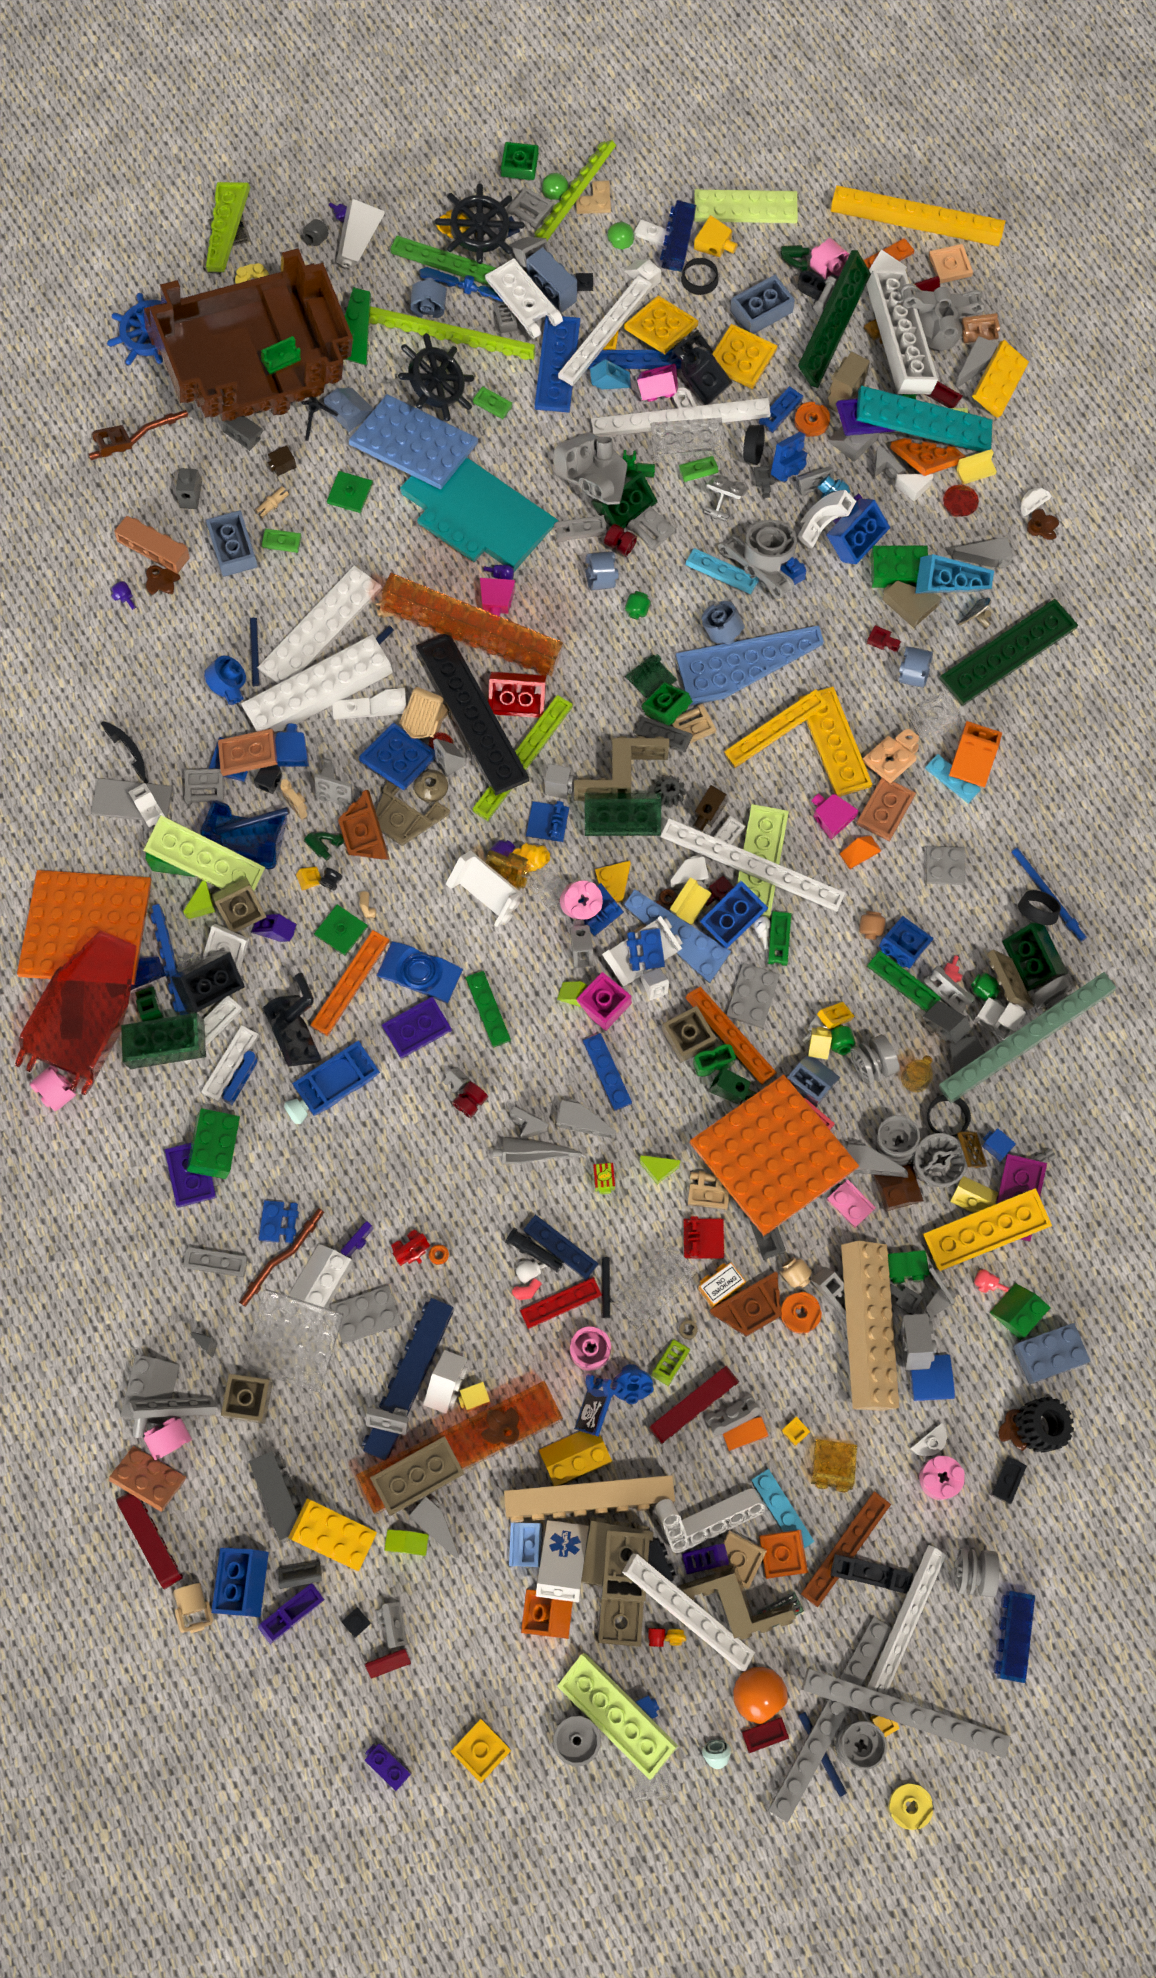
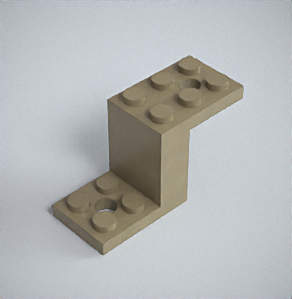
M625 736L612 738V780L606 778H599L597 780L580 778L574 780V801H630L631 760H668L669 738L661 736L655 738L643 736L636 738H627Z
M596 1518L595 1521H591L581 1583L602 1586L607 1531L650 1534L649 1542L653 1541L654 1532L650 1531V1527L638 1525L637 1529L630 1528L629 1523L617 1521L616 1525L608 1524V1520L603 1518Z
M607 1531L598 1643L641 1647L643 1606L646 1601V1592L622 1573L628 1561H624L620 1554L623 1549L628 1548L633 1554H638L648 1562L650 1534ZM619 1616H623L627 1620V1626L624 1629H618L615 1626V1619Z
M737 1566L677 1586L692 1600L695 1599V1595L701 1593L703 1596L710 1595L717 1588L734 1639L740 1637V1640L747 1639L752 1636L753 1632L760 1630V1633H765L772 1630L774 1625L786 1626L793 1623V1619H796L794 1602L753 1616Z

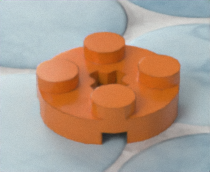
M806 402L797 409L794 419L795 427L799 432L801 431L806 434V437L819 436L829 427L830 413L822 404L819 406L815 402ZM809 417L816 418L815 422L809 421Z
M794 1293L788 1296L781 1306V1320L794 1333H808L815 1329L821 1320L822 1312L819 1302L809 1293ZM804 1308V1313L807 1314L806 1317H797L796 1309Z

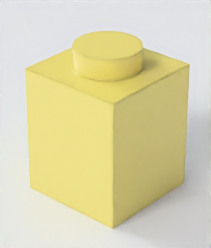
M825 1027L811 1029L808 1045L809 1057L828 1059L832 1039L831 1031Z
M483 1382L460 1390L462 1396H459L458 1399L461 1408L466 1407L467 1412L490 1404Z

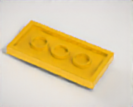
M1001 341L972 397L993 416L1001 417L1029 361L1007 341Z
M307 1498L288 1538L359 1572L377 1532Z

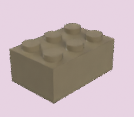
M852 351L848 357L843 358L840 364L841 368L839 371L835 370L831 378L833 382L829 388L831 392L827 398L829 401L828 408L838 412L836 406L838 400L858 399V389L861 385L865 386L870 364L869 360Z

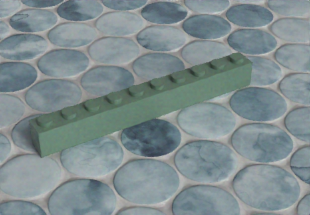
M1105 972L1101 973L940 1083L939 1089L949 1103H953L1114 993L1116 986Z

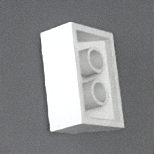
M318 1244L288 1297L323 1316L354 1264L352 1259L331 1248Z

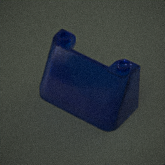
M213 801L200 830L201 835L264 866L265 869H274L279 858L287 815L217 834L216 827L247 818L234 816L229 805Z

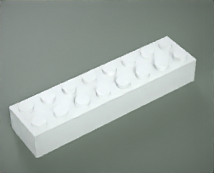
M873 270L866 286L897 394H931L938 378L917 309L906 308L903 305L904 296L901 294V288L909 284L906 270Z
M372 634L241 703L256 732L273 729L276 735L278 732L286 730L287 724H297L332 706L333 703L343 700L387 677L393 671L389 660Z

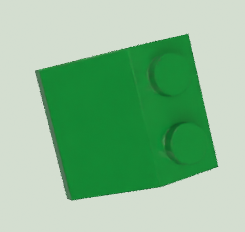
M1015 1283L989 1313L1019 1340H1022L1051 1307L1038 1295Z

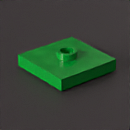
M338 471L328 496L327 504L361 513L373 485V480Z
M337 904L315 931L314 936L346 956L368 928V925Z

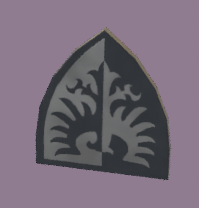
M988 597L980 599L957 625H962L976 617L985 629L988 628L991 623L987 618L991 616V611L984 610L990 606L991 599Z

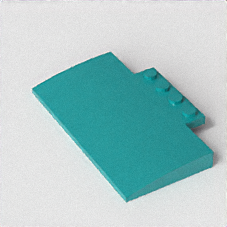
M469 458L463 461L441 490L412 475L400 487L403 496L425 510L417 519L419 525L472 562H475L485 552L501 564L512 566L514 572L552 530L554 524L559 522L558 519Z

